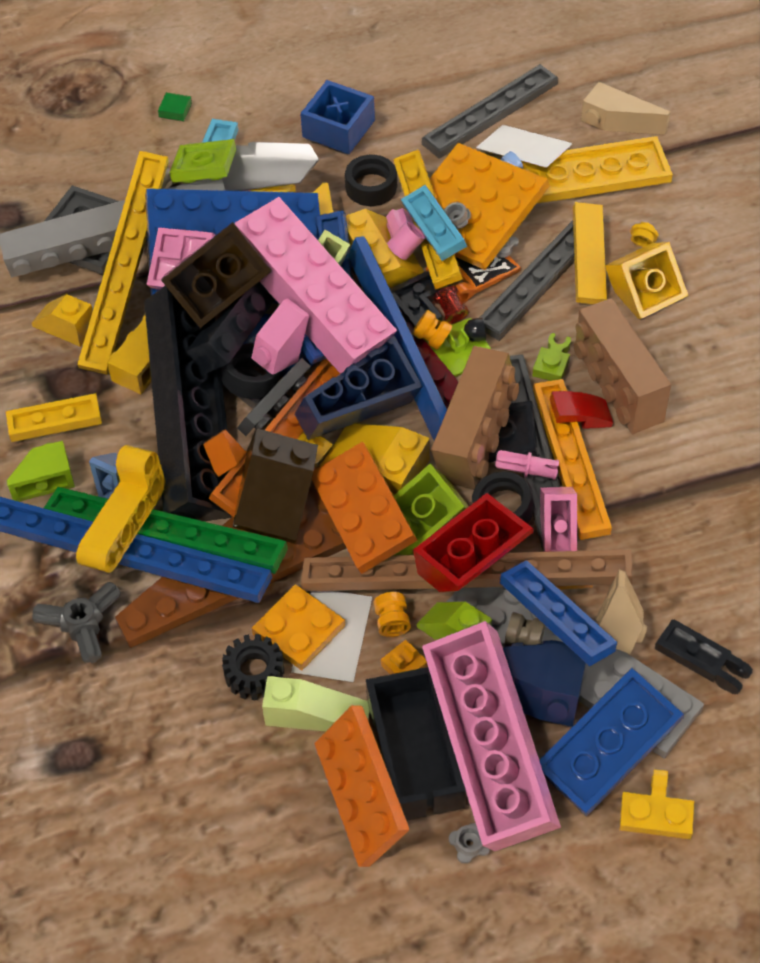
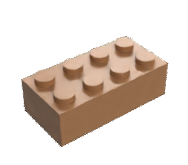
M610 298L580 309L578 323L575 326L577 333L576 342L573 344L574 352L577 358L582 359L586 364L591 379L597 381L602 388L605 400L608 403L611 402L616 409L620 423L626 425L631 434L663 423L672 384L613 299Z
M473 346L431 448L437 469L446 476L451 484L474 489L480 480L487 475L489 453L496 452L499 443L498 434L501 427L506 426L509 418V406L511 401H516L519 393V384L516 383L514 376L515 367L512 366L509 353Z

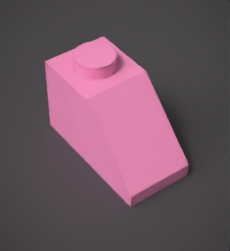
M288 298L283 300L257 333L251 358L272 375L297 363L309 314Z
M573 487L540 488V521L543 552L577 551V493Z

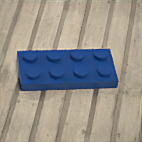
M631 668L539 760L544 776L587 817L684 718V714Z

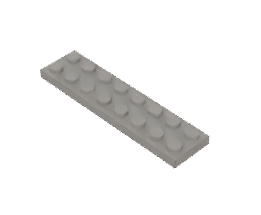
M504 587L462 588L456 591L447 601H466L492 619L491 626L498 632L502 647L508 646L504 644L505 636L513 612L523 614L527 620L537 618ZM545 626L541 644H543V641L548 640L562 641ZM616 649V652L594 665L589 666L586 664L579 702L591 709L633 668L684 714V718L652 750L664 759L703 710L704 703L626 652Z

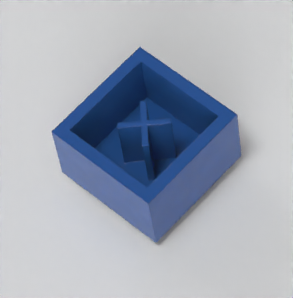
M326 80L300 113L302 137L350 154L375 121L374 96Z

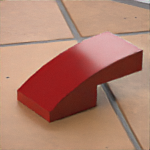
M552 391L549 400L556 423L581 422L583 429L613 426V420L605 399L582 392Z

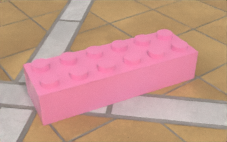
M280 197L235 222V225L272 270V272L260 280L261 284L279 304L288 298L309 314L305 334L340 374L353 363L356 364L365 358L369 352L375 348L378 349L394 336L397 331L396 328Z
M484 621L423 645L424 655L482 846L498 851L561 828L498 632Z

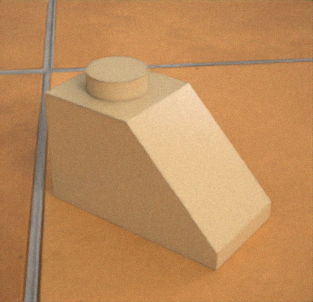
M618 570L596 616L595 622L617 641L616 649L630 654L635 643L641 644L647 625L643 624L644 610L626 572Z

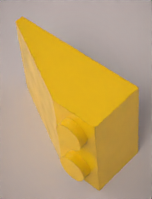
M352 424L344 428L320 466L363 441L394 496L428 464L430 460V438L403 427Z

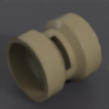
M513 612L507 627L504 644L511 646L512 643L523 642L524 645L541 644L545 625L538 618L527 620L523 614Z

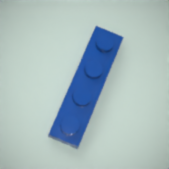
M527 560L501 574L500 584L587 665L592 666L616 652L617 641Z

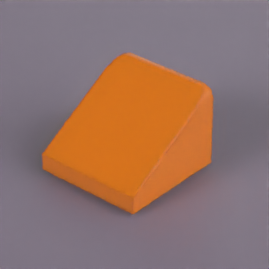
M226 429L203 444L214 472L218 477L237 466L246 453Z

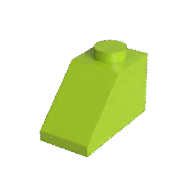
M63 441L46 443L29 451L7 479V485L13 500L20 502L54 493L57 487L75 488Z
M466 601L437 602L417 623V628L433 639L438 640L484 621L492 625V619Z

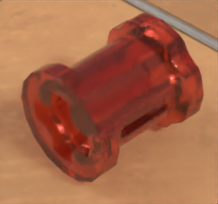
M454 285L441 289L433 298L436 304H440L445 314L444 320L449 324L462 321L470 312L467 306H463L457 295L459 290Z

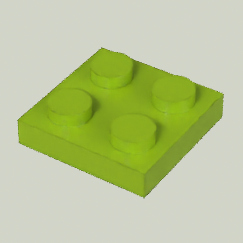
M235 140L180 145L169 172L172 183L182 182L188 184L196 180L210 179L215 181L227 177L237 149Z

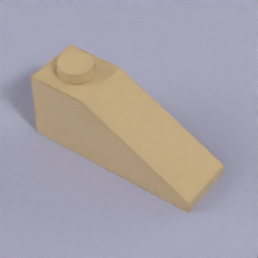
M598 82L583 100L581 121L604 131L665 135L668 130L670 111Z

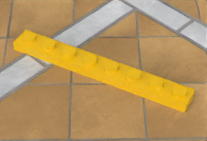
M139 151L77 363L80 369L108 375L109 368L107 362L116 348L148 236L146 189H161L169 163L166 156Z

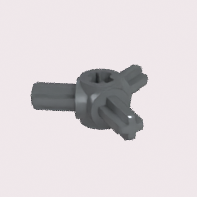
M107 582L89 599L84 597L73 599L65 603L64 607L37 604L33 608L32 620L35 623L60 626L62 632L69 633L70 638L73 641H77L82 660L85 663L90 662L93 664L102 657L96 636L100 631L98 623L103 620L102 613L120 597L121 592L114 583Z

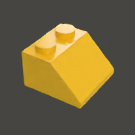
M669 242L651 243L605 265L614 292L638 319H642L688 296Z

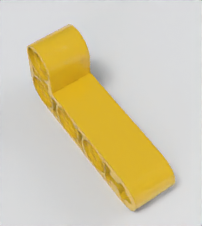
M124 445L119 450L116 458V469L120 482L78 545L76 560L79 565L111 573L117 567L163 493L165 478L156 452L129 445Z

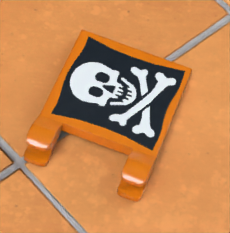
M510 256L505 258L495 257L486 270L456 257L463 282L455 285L454 290L457 294L453 296V299L460 305L464 304L474 294L521 272V267Z

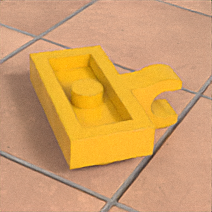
M654 769L653 776L651 777L650 795L630 792L622 793L619 830L691 839L693 835L694 801L666 797L668 771Z

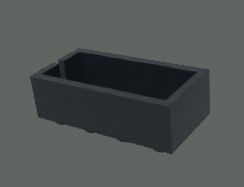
M425 667L365 679L367 702L377 745L406 821L427 817L428 809H432L434 815L465 809L466 790L429 668Z

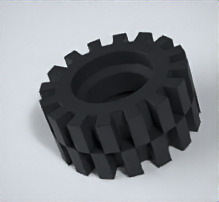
M249 634L244 635V642L241 643L238 638L233 641L234 648L228 645L226 648L227 655L223 654L222 667L227 686L231 687L232 693L236 695L240 692L242 699H246L247 695L251 694L252 700H258L257 694L262 693L264 698L267 676L283 677V674H285L283 655L276 642L272 645L271 638L266 636L265 640L262 641L261 635L255 634V640H250ZM250 659H261L266 663V669L262 673L252 676L244 674L241 671V666Z

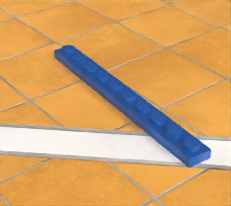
M0 497V531L77 552L80 541L93 523L85 519ZM140 534L136 535L118 563L123 566L260 603L272 579V573L269 569Z

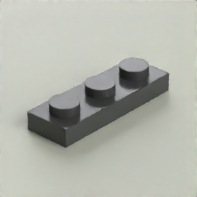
M301 358L244 418L237 429L245 436L253 428L262 429L271 419L267 413L272 408L277 412L289 399L285 394L290 389L296 392L307 380L304 374L311 366Z

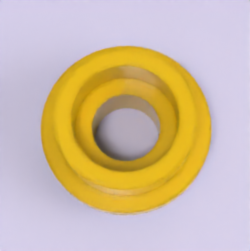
M646 222L634 224L630 230L632 235L631 241L640 247L655 243L659 237L655 227Z

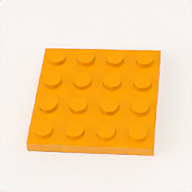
M457 143L429 178L436 200L443 210L454 202L462 203L466 209H469L471 218L468 219V224L463 228L457 229L464 238L467 247L455 253V257L483 270H486L550 187L548 179L460 143Z

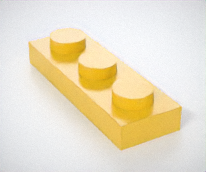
M96 393L6 411L11 442L102 424Z

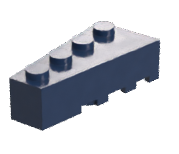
M393 336L384 345L369 352L365 358L356 364L353 363L343 373L335 378L333 377L305 396L296 410L295 416L307 439L311 440L410 404L423 386L397 339Z

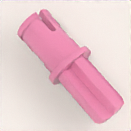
M500 450L497 453L495 467L497 469L524 473V477L530 474L556 480L559 460L531 456L532 453L530 452L528 455Z

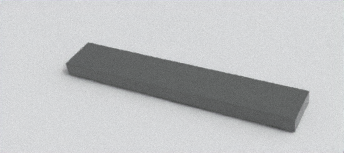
M539 64L423 136L422 145L440 159L450 153L457 143L464 144L558 85V77Z
M573 220L479 317L483 318L486 334L500 341L574 262Z

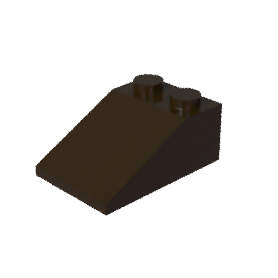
M232 222L168 271L161 281L201 328L272 272V270L235 223Z
M257 428L247 448L232 527L295 544L314 472L318 445Z

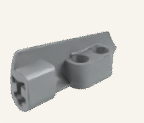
M250 142L248 146L236 145L237 149L228 176L222 178L225 191H244L299 184L320 159L309 144Z

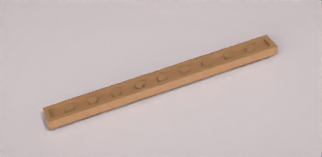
M632 550L506 553L463 588L503 587L500 584L501 574L526 560L555 586L612 585L618 570L625 571L632 584ZM414 555L391 556L363 574L357 569L351 557L304 558L301 586L305 591L435 589L418 575Z

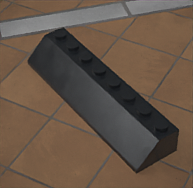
M164 286L144 301L158 457L165 478V486L162 493L163 512L200 521L231 518L233 516L209 499L213 490L229 471L218 477L203 445L225 429L227 430L221 367L205 373L186 352L199 333L215 322V317L200 328L168 288Z

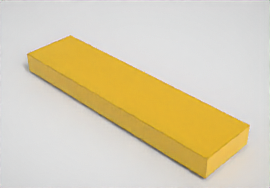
M575 202L573 206L576 303L596 304L607 300L603 205Z

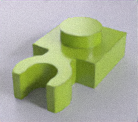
M550 334L548 348L541 347L533 367V377L548 381L563 379L570 359V354H568L571 344L570 337H567L563 344L555 343L556 334Z

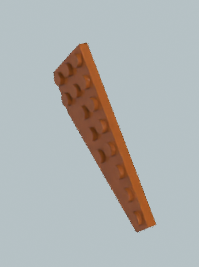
M312 480L295 544L287 542L288 551L276 574L272 573V579L269 584L303 569L304 558L329 557L346 549ZM231 517L226 523L222 525L225 527L237 529L232 527L234 517ZM162 576L116 615L115 619L129 648H132L230 603L239 597Z

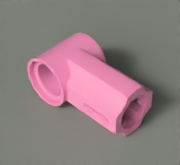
M392 209L386 216L388 221L387 228L391 236L387 245L395 255L403 260H407L425 240V236L414 225L410 214L405 209Z

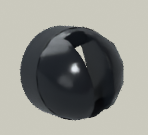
M483 318L469 320L464 326V331L468 335L469 341H486Z

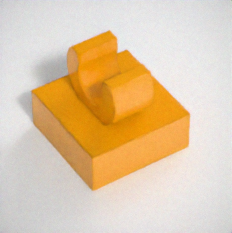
M406 639L381 658V666L389 674L428 667L426 659Z

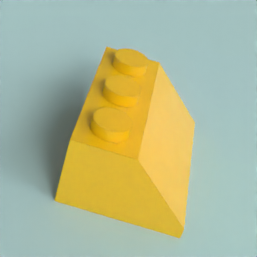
M368 209L346 215L350 249L355 237L364 236L389 288L424 273L413 253L407 260H403L390 250L387 242L391 239L387 228L388 221L385 216Z

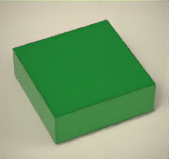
M165 93L158 109L159 117L184 121L192 104L191 96Z

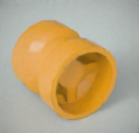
M427 309L415 326L412 335L418 339L424 338L428 341L429 346L438 350L453 326L446 321H439L436 319V315Z
M386 592L374 599V610L379 616L377 626L380 635L397 637L410 630V618L405 613L407 609L406 598L402 593Z

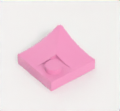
M158 228L147 286L153 289L164 287L165 285L161 281L162 277L184 258L215 236V234L211 232Z

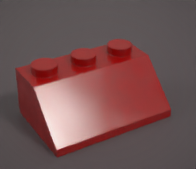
M486 493L413 549L417 573L439 592L459 591L531 535L533 528Z

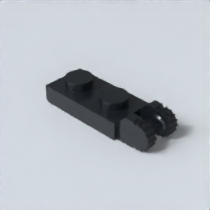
M675 619L671 620L655 643V650L711 682L715 681L720 688L727 690L728 693L738 694L743 685L736 677H732V675L723 671L724 666H726L729 672L738 675L742 679H748L753 673L751 666L731 654L732 651Z

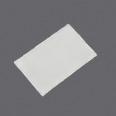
M502 125L476 148L503 156L512 151L521 161L547 168L573 143Z
M311 591V596L345 620V627L302 671L293 665L291 672L354 682L372 597L338 591Z

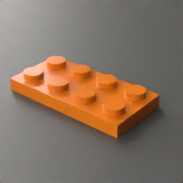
M363 441L314 470L312 481L361 574L418 541Z
M351 705L314 744L359 867H370L410 829L363 706Z

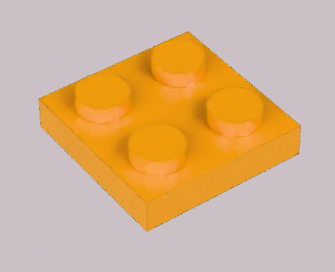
M295 584L251 629L254 636L255 634L261 635L262 641L267 636L271 638L272 645L276 642L279 650L282 651L283 658L302 671L345 627V620Z

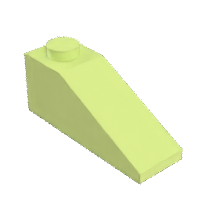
M267 676L262 704L265 726L326 732L351 705L363 706L368 722L370 716L366 700L302 679Z

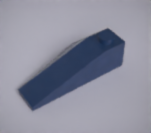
M558 640L543 641V644L524 645L523 642L512 643L511 646L503 647L523 712L540 720L573 727L586 663L564 642Z

